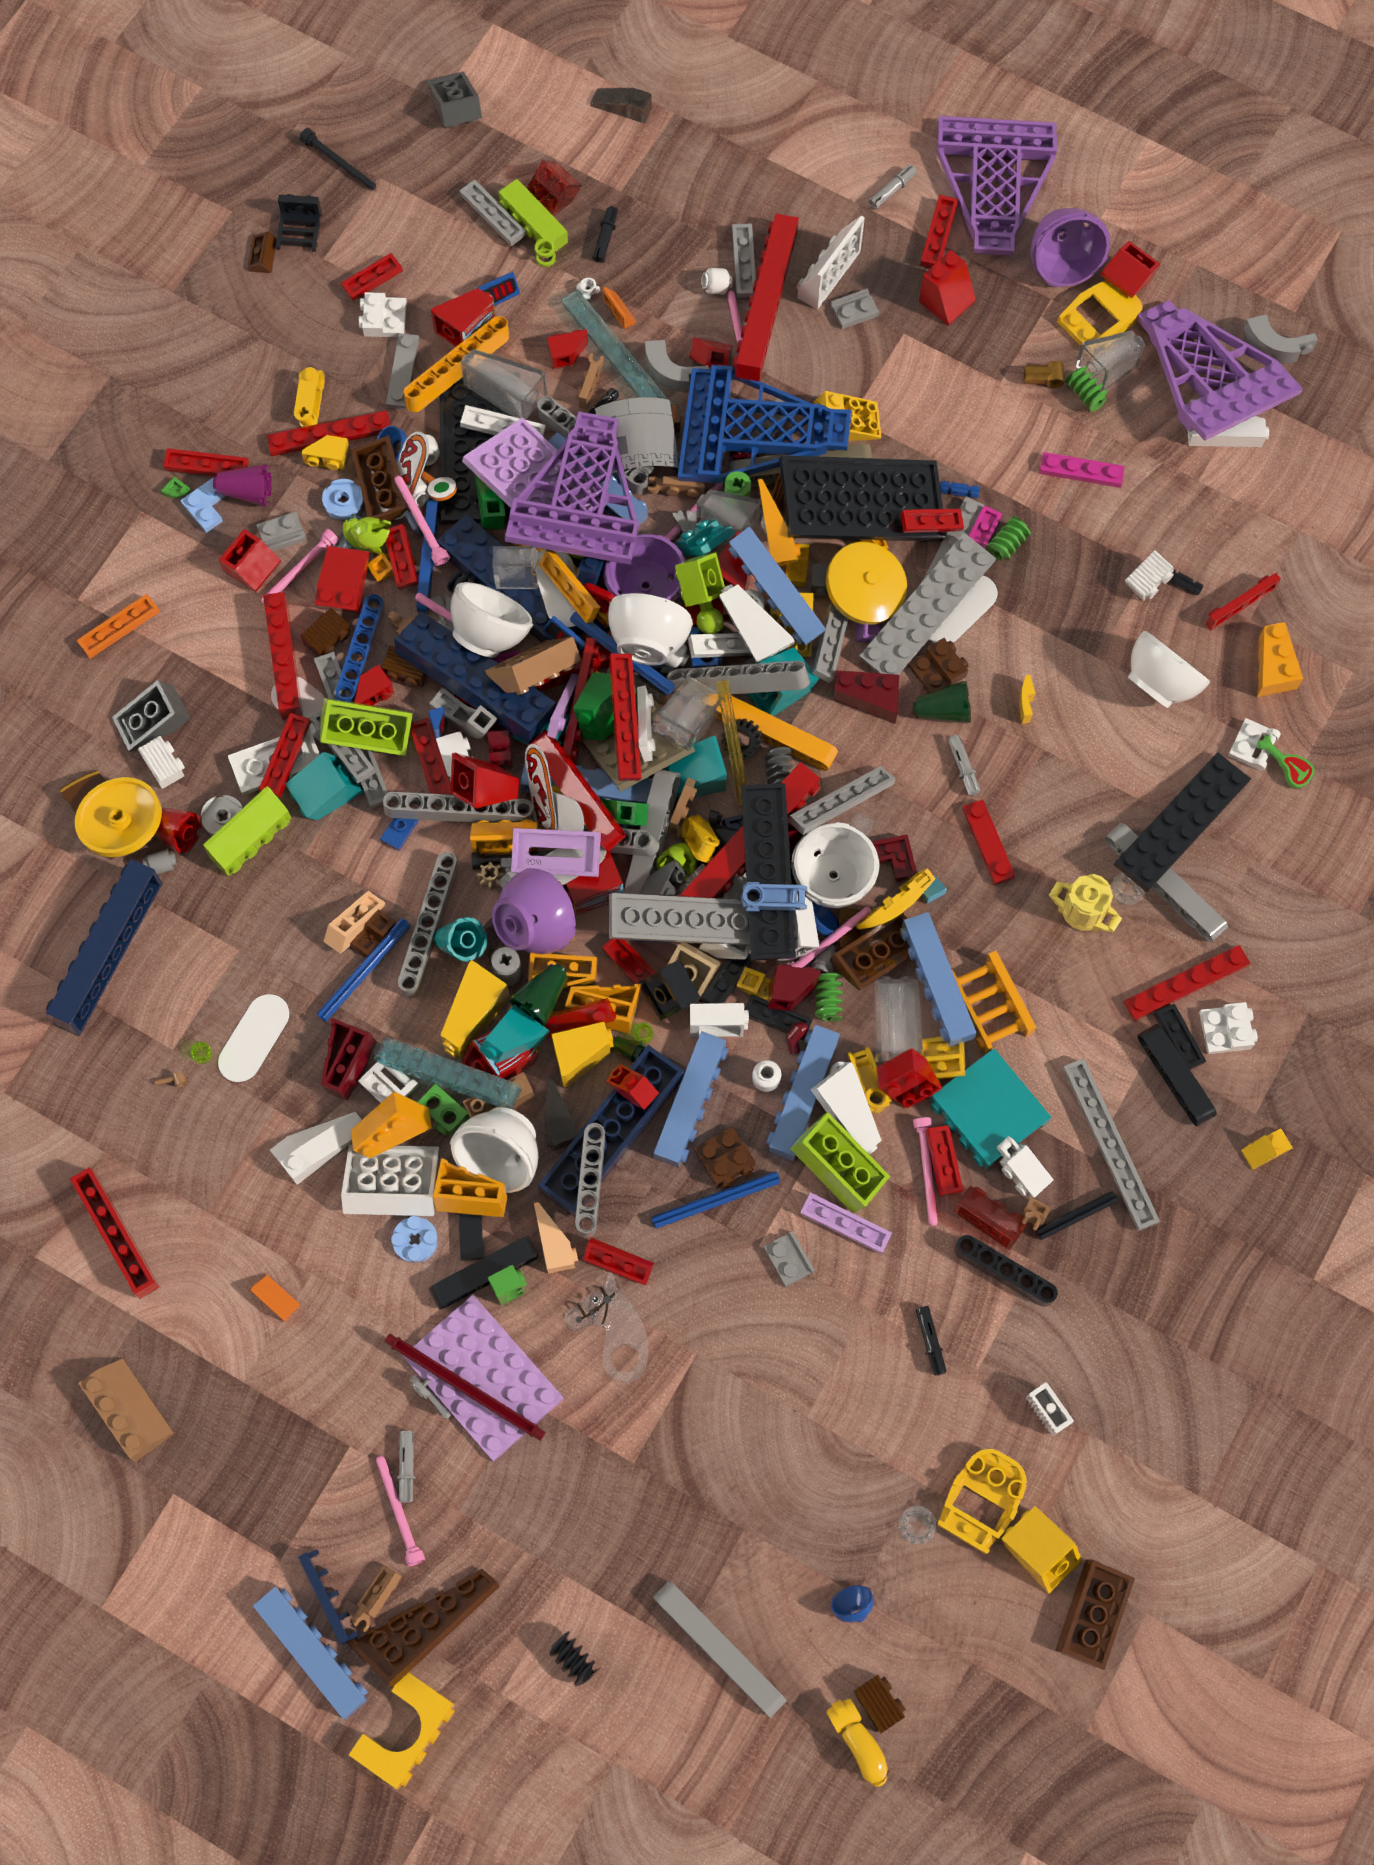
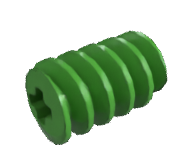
M1084 366L1073 371L1066 378L1065 382L1069 383V387L1074 389V393L1079 395L1080 400L1084 401L1085 406H1088L1089 410L1094 412L1104 405L1107 400L1105 396L1108 391L1105 389L1100 392L1103 385L1098 384L1095 386L1098 379L1093 378L1090 380L1093 373L1088 372L1085 374L1088 368Z
M740 471L731 472L725 479L724 506L731 513L744 512L749 506L751 480L745 473Z
M1012 516L1006 525L1002 527L1001 531L996 534V537L992 538L991 542L986 545V549L997 561L1002 559L1009 560L1010 554L1016 552L1015 548H1020V543H1024L1026 541L1025 537H1029L1031 532L1021 519Z
M838 973L820 975L815 986V991L817 992L815 994V1000L817 1001L815 1003V1008L817 1009L815 1011L816 1018L828 1022L843 1020V1017L836 1015V1013L843 1011L842 1008L837 1007L838 1004L843 1003L842 999L837 998V996L843 995V991L837 990V988L843 986L842 982L837 981V979L843 978L842 975Z

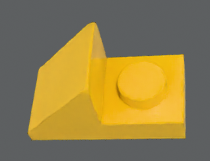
M1279 1129L1269 1135L1262 1136L1243 1148L1241 1152L1252 1170L1288 1152L1293 1147L1282 1129Z

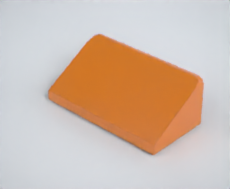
M607 287L603 288V300L622 328L626 329L635 324L636 320L618 294Z
M268 1275L250 1289L256 1297L284 1322L301 1305Z

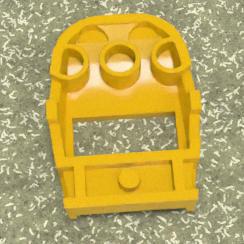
M1105 280L1079 294L1059 316L1057 323L1090 355L1097 346L1100 345L1103 348L1109 345L1110 341L1123 337L1126 331L1137 323V316L1142 313V303L1136 295L1130 298L1123 294L1116 286ZM1092 295L1118 321V323L1102 335L1076 310L1077 306Z
M928 868L918 871L899 887L900 893L896 894L893 898L890 896L882 901L884 906L875 907L871 910L870 915L858 923L856 928H870L894 919L914 904L936 878Z
M994 1449L978 1451L966 1463L959 1475L956 1476L937 1526L981 1551V1553L988 1554L990 1547L1001 1537L1018 1512L1017 1508L1020 1500L1023 1498L1027 1483L1026 1474L1022 1466L1000 1451ZM963 1486L1004 1510L994 1530L953 1506Z

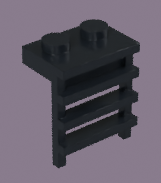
M279 194L278 205L281 214L276 250H280L281 245L312 247V252H316L319 227L321 225L320 219L322 217L319 198L311 195ZM284 225L312 226L314 229L284 227ZM282 235L313 237V239L282 237Z

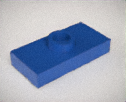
M393 818L380 840L400 851L419 820Z

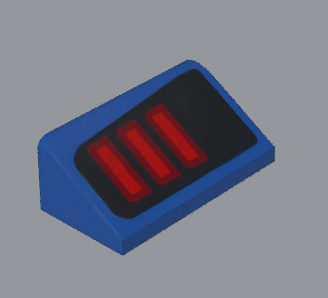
M513 272L477 287L483 292L491 294L494 299V306L520 294Z
M552 616L543 628V631L552 639L573 636L578 652L585 646V642L555 616Z
M440 707L429 710V718L435 739L445 736L448 725L445 708Z

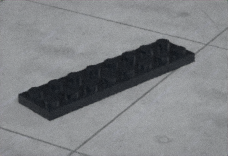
M1217 752L1116 860L1114 866L1148 893L1241 792L1251 778Z
M785 783L741 785L746 882L791 885ZM755 892L747 894V898L752 902L759 899ZM793 910L748 911L751 961L795 959Z

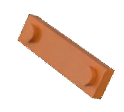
M145 594L77 639V642L91 659L160 613V610L148 594Z

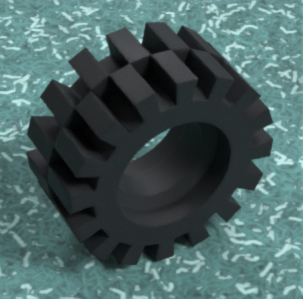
M737 719L724 729L725 731L721 736L724 738L721 740V743L725 744L723 749L724 751H729L727 753L729 756L734 755V759L740 758V760H744L754 755L760 749V743L763 742V738H760L762 731H758V725H753L754 721L750 720L748 722L747 719ZM743 731L749 736L748 746L741 747L735 742V734L737 732Z

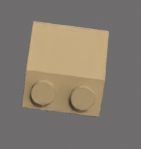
M681 942L678 944L667 965L680 960L701 997L721 962L688 943Z

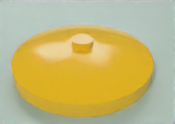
M870 542L849 544L832 558L826 571V588L830 600L842 615L854 622L874 625L887 621L899 610L905 601L907 594L905 572L897 558L880 545Z
M121 777L105 781L93 788L81 801L75 816L76 833L84 846L97 855L104 857L128 855L143 847L156 833L162 817L161 803L154 790L139 779Z

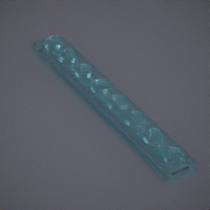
M579 290L562 299V305L583 330L587 329L588 337L637 397H653L668 400Z

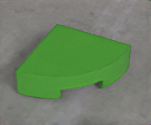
M175 476L160 490L162 495L169 498H180L191 492L190 488Z

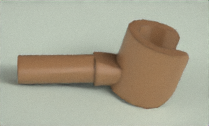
M176 1072L171 1077L155 1080V1085L174 1082L178 1088L187 1085L188 1080L186 1075Z

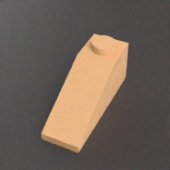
M367 891L328 924L323 942L341 954L350 946V942L364 929L365 923L378 909L381 910L385 906V902L370 891Z
M539 1202L534 1203L548 1274L575 1268L574 1262L578 1261L576 1247L571 1248L570 1241Z

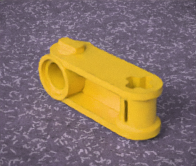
M307 367L299 373L294 416L299 421L301 427L317 425L325 377L322 370H316L312 367Z
M696 814V816L686 817L682 824L681 835L694 857L702 862L709 863L713 859L712 855L715 847L720 842L709 822L703 819L701 815Z
M867 1046L862 1051L853 1054L851 1052L847 1053L848 1062H852L855 1067L871 1113L882 1112L885 1107L890 1106L889 1102H892L890 1096L878 1087L877 1066L870 1048ZM877 1096L881 1099V1102L874 1104L870 1098Z

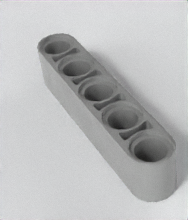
M584 825L583 831H585V832H591V831L588 829V827H587L586 825ZM622 828L626 834L625 838L610 851V853L653 856L659 850V842L648 831Z
M591 1123L585 1128L575 1224L576 1231L584 1238L593 1236L597 1229L605 1148V1131L603 1126L598 1123ZM597 1131L601 1134V1137L597 1140H592L589 1138V1134ZM595 1153L599 1156V1159L596 1162H589L586 1159L587 1156ZM592 1175L596 1177L597 1181L592 1185L584 1182L587 1176ZM586 1198H592L595 1203L591 1207H584L582 1201ZM586 1220L593 1224L589 1230H582L580 1228L581 1222Z

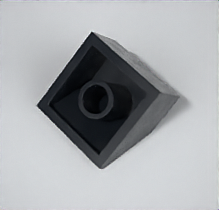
M680 960L665 966L638 982L641 984L643 992L660 1021L683 1010L701 998L697 987L692 983L686 968L681 964Z

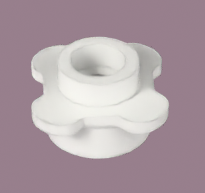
M584 278L576 286L577 291L583 294L584 299H590L592 295L600 292V287L596 286L593 278Z

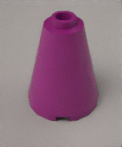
M263 464L218 472L217 476L213 477V489H216L218 494L268 507L270 502L266 501V499L272 493V475L267 472L270 466Z

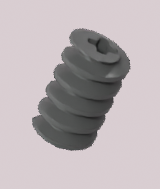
M776 747L768 750L765 754L768 784L782 783L791 773L789 770L793 769V765L788 763L792 761V757L788 756L791 753L790 748Z

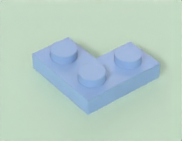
M213 478L180 500L184 508L206 533L223 522L222 517L212 506L226 496L218 494L216 489H213Z

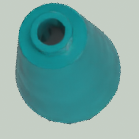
M462 917L437 929L433 941L437 948L455 959L469 962L483 954L488 938L481 922L474 918Z

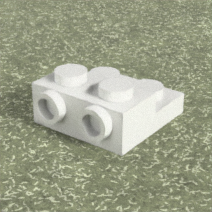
M365 292V298L360 299V309L364 312L363 316H359V328L363 329L364 336L398 337L399 333L405 334L406 298H388L385 293Z
M1246 1002L1200 1010L1199 1014L1207 1054L1249 1050L1255 1045L1254 1042H1257V1031L1251 1028L1250 1023L1253 1020V1011L1251 1007L1247 1008Z

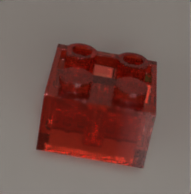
M542 160L526 188L554 217L573 202L582 184L556 160Z

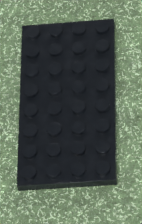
M521 371L467 373L440 395L441 477L453 479L457 486L456 493L451 498L441 501L442 524H455L465 514L469 515L475 522L482 523L475 473L462 460L463 456L495 435L460 427L465 405L521 419ZM503 501L505 510L504 522H509L511 508Z
M782 455L779 458L788 538L943 541L947 538L946 532L903 533L900 515L903 510L943 509L937 461Z

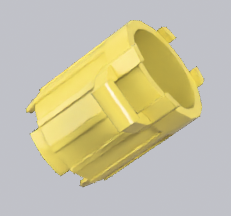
M1095 874L1080 876L1072 884L1057 881L1049 894L1054 903L1058 905V911L1062 913L1065 921L1077 930H1092L1094 932L1101 930L1113 933L1122 919L1110 905L1113 898L1111 886L1101 876ZM1063 888L1067 890L1064 901L1058 898ZM1111 915L1113 917L1108 926L1103 924L1104 918H1108Z

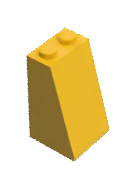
M473 960L467 966L441 1032L442 1045L445 1047L444 1051L453 1058L456 1056L460 1059L463 1058L471 1042L481 1036L510 998L507 984Z

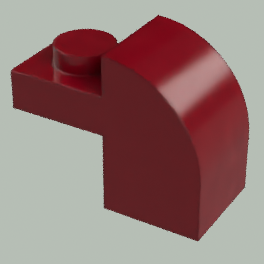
M504 727L490 728L487 731L489 762L495 765L512 764L509 731Z

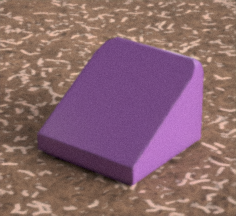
M856 623L855 641L871 643L881 631L882 624L866 625Z

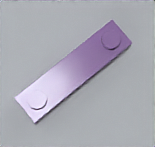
M571 674L554 710L547 734L549 737L556 738L558 732L564 729L565 717L574 699L578 674Z
M812 1193L809 1194L800 1212V1215L880 1254L883 1253L892 1235V1232Z

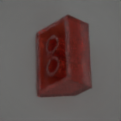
M971 1185L969 1186L953 1211L1008 1250H1011L1027 1226V1223H1022L1023 1217L1016 1212L1012 1214L1005 1209L1006 1206L996 1199L994 1201L986 1196V1192L977 1186L975 1188Z

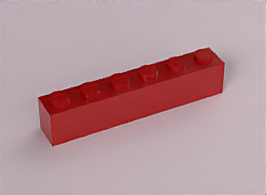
M284 592L265 594L263 598L278 709L282 720L288 719L290 713L303 716L288 602Z
M89 1167L71 1177L70 1180L134 1295L141 1299L160 1288L95 1171Z

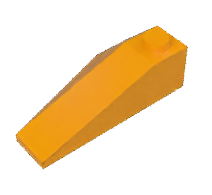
M759 479L770 554L779 567L797 562V556L801 555L799 543H795L793 537L788 538V527L763 479Z

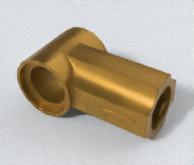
M1052 361L1047 363V365H1025L1024 383L1047 384L1050 388L1062 387L1065 384L1064 364L1060 361Z

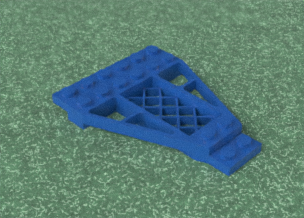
M712 365L711 369L692 368L678 481L723 483L731 472L740 471L748 476L780 467L779 458L754 465L757 453L820 456L827 454V449L848 451L851 410L830 409L821 404H811L761 381L735 377L736 371L733 370L732 366ZM737 380L758 389V400L730 399L732 381ZM765 392L786 402L762 401L763 393ZM741 411L743 415L735 419L731 413ZM756 412L762 413L764 416L756 421L751 415ZM783 414L784 417L776 422L772 416ZM803 415L805 419L797 423L793 417ZM748 418L752 424L744 429L740 423ZM729 419L732 423L727 426V420ZM769 420L773 426L765 430L761 424ZM789 421L794 427L786 432L781 426ZM808 423V429L806 433L802 427ZM737 427L741 433L733 438L729 431ZM757 428L762 434L754 439L749 433ZM778 430L782 435L774 440L770 434ZM799 431L803 437L795 442L791 435ZM725 451L752 453L750 466L722 474L723 453Z

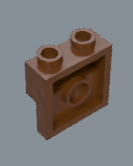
M945 638L927 647L926 652L914 658L908 664L928 693L955 684L967 677L968 662L964 657H958L955 653L957 649L952 641L947 642Z
M733 1126L694 1148V1152L716 1188L721 1185L725 1188L734 1182L735 1177L739 1175L744 1177L754 1171L753 1167H755L756 1162L745 1143H742Z

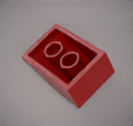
M328 546L317 584L314 605L320 609L329 610V608H332L334 611L360 614L370 552Z

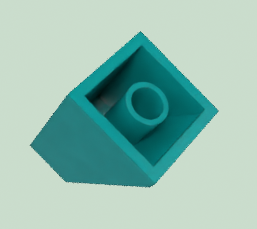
M794 647L757 664L802 661L805 664L810 679V684L806 688L789 691L746 693L758 709L772 716H775L811 692L819 680L817 676L811 674L812 669Z
M716 736L693 744L695 752L663 768V770L680 774L676 803L680 798L688 777L696 780L693 787L697 789L694 798L726 791L727 773Z
M325 752L320 754L286 783L290 790L288 791L290 797L297 801L300 806L301 814L305 818L314 820L321 819L364 793L360 782H355L337 756Z

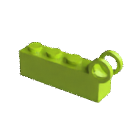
M516 179L499 191V204L526 230V235L536 241V262L542 267H550L556 261L555 252L568 243V232L529 190ZM552 256L549 262H542L539 257L549 258Z

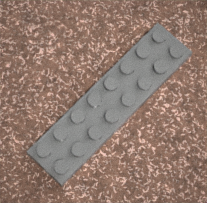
M963 533L860 654L859 659L876 673L899 675L996 561V558L966 533Z
M611 893L609 894V939L750 946L748 911L743 908L741 900Z

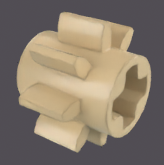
M489 862V865L485 867L481 865L482 873H477V879H482L480 886L484 887L486 885L490 891L496 885L501 887L498 883L499 879L504 876L503 873H499L501 866L495 867L492 865V862Z

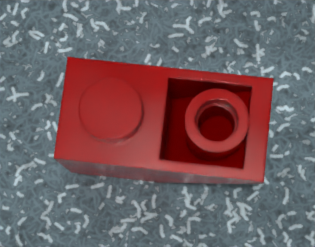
M587 329L574 330L570 333L555 334L547 337L548 351L553 369L570 366L575 363L588 344Z
M693 337L689 358L711 368L712 365L729 366L733 345Z
M379 665L360 676L354 703L374 706L380 701L389 699L394 693L391 681Z
M621 1064L612 1071L606 1080L611 1087L628 1101L644 1110L659 1094L645 1076Z

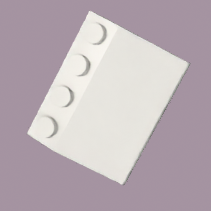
M858 217L841 229L837 236L834 235L831 238L829 247L826 250H822L817 263L812 264L805 279L802 278L797 285V298L817 310L859 255L865 217Z
M349 1144L341 1193L343 1214L434 1216L435 1204L433 1193L438 1175L439 1147L395 1146L373 1158H368L353 1151L352 1144Z

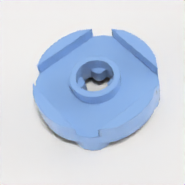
M335 480L327 490L325 488L322 494L324 509L331 518L346 520L358 517L361 514L364 506L361 488L354 484L352 480ZM342 496H345L346 499H348V501H346L345 503H341L338 500H340Z
M411 1216L402 1220L394 1229L391 1238L396 1254L402 1260L410 1263L428 1260L435 1253L438 1244L437 1232L433 1224L417 1216ZM412 1235H420V1244H409Z

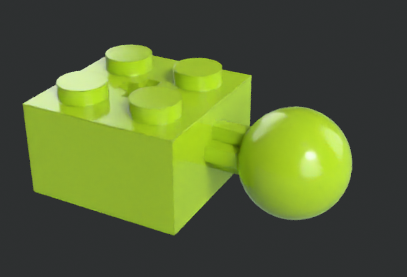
M715 552L693 557L675 565V574L680 583L681 597L685 602V606L697 604L700 606L701 611L697 616V626L704 634L718 633L724 623L721 612L713 608L711 600L718 598L722 594L721 590L725 588Z

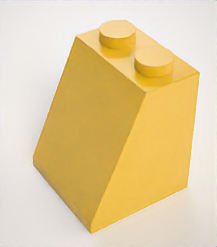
M605 1022L552 1034L563 1087H569L611 1055L610 1048L614 1047L611 1029L605 1027Z
M1036 1506L1024 1512L1020 1521L1015 1526L1009 1527L1002 1537L1007 1550L1048 1594L1083 1562L1076 1543Z

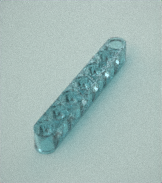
M388 1037L383 1038L374 1055V1059L382 1065L498 1107L513 1109L522 1091L519 1085Z

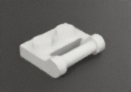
M1245 718L1228 757L1257 770L1264 771L1267 766L1266 760L1270 753L1262 749L1259 757L1253 758L1252 755L1261 735L1264 737L1265 735H1270L1271 742L1274 745L1281 733L1274 728H1267Z
M387 1054L358 1080L359 1084L379 1103L383 1102L394 1091L407 1097L419 1085L414 1079L411 1080L404 1074ZM386 1068L405 1087L400 1090L381 1070Z

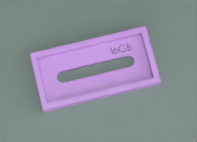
M514 828L511 872L519 873L527 868H535L549 872L552 875L599 877L601 833ZM531 847L581 849L584 855L581 858L531 856L529 849Z

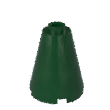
M961 681L916 697V702H912L914 715L918 714L919 719L971 723L967 681Z
M550 964L516 991L510 998V1004L512 1006L516 1005L542 1026H545L567 981L566 969L560 964Z

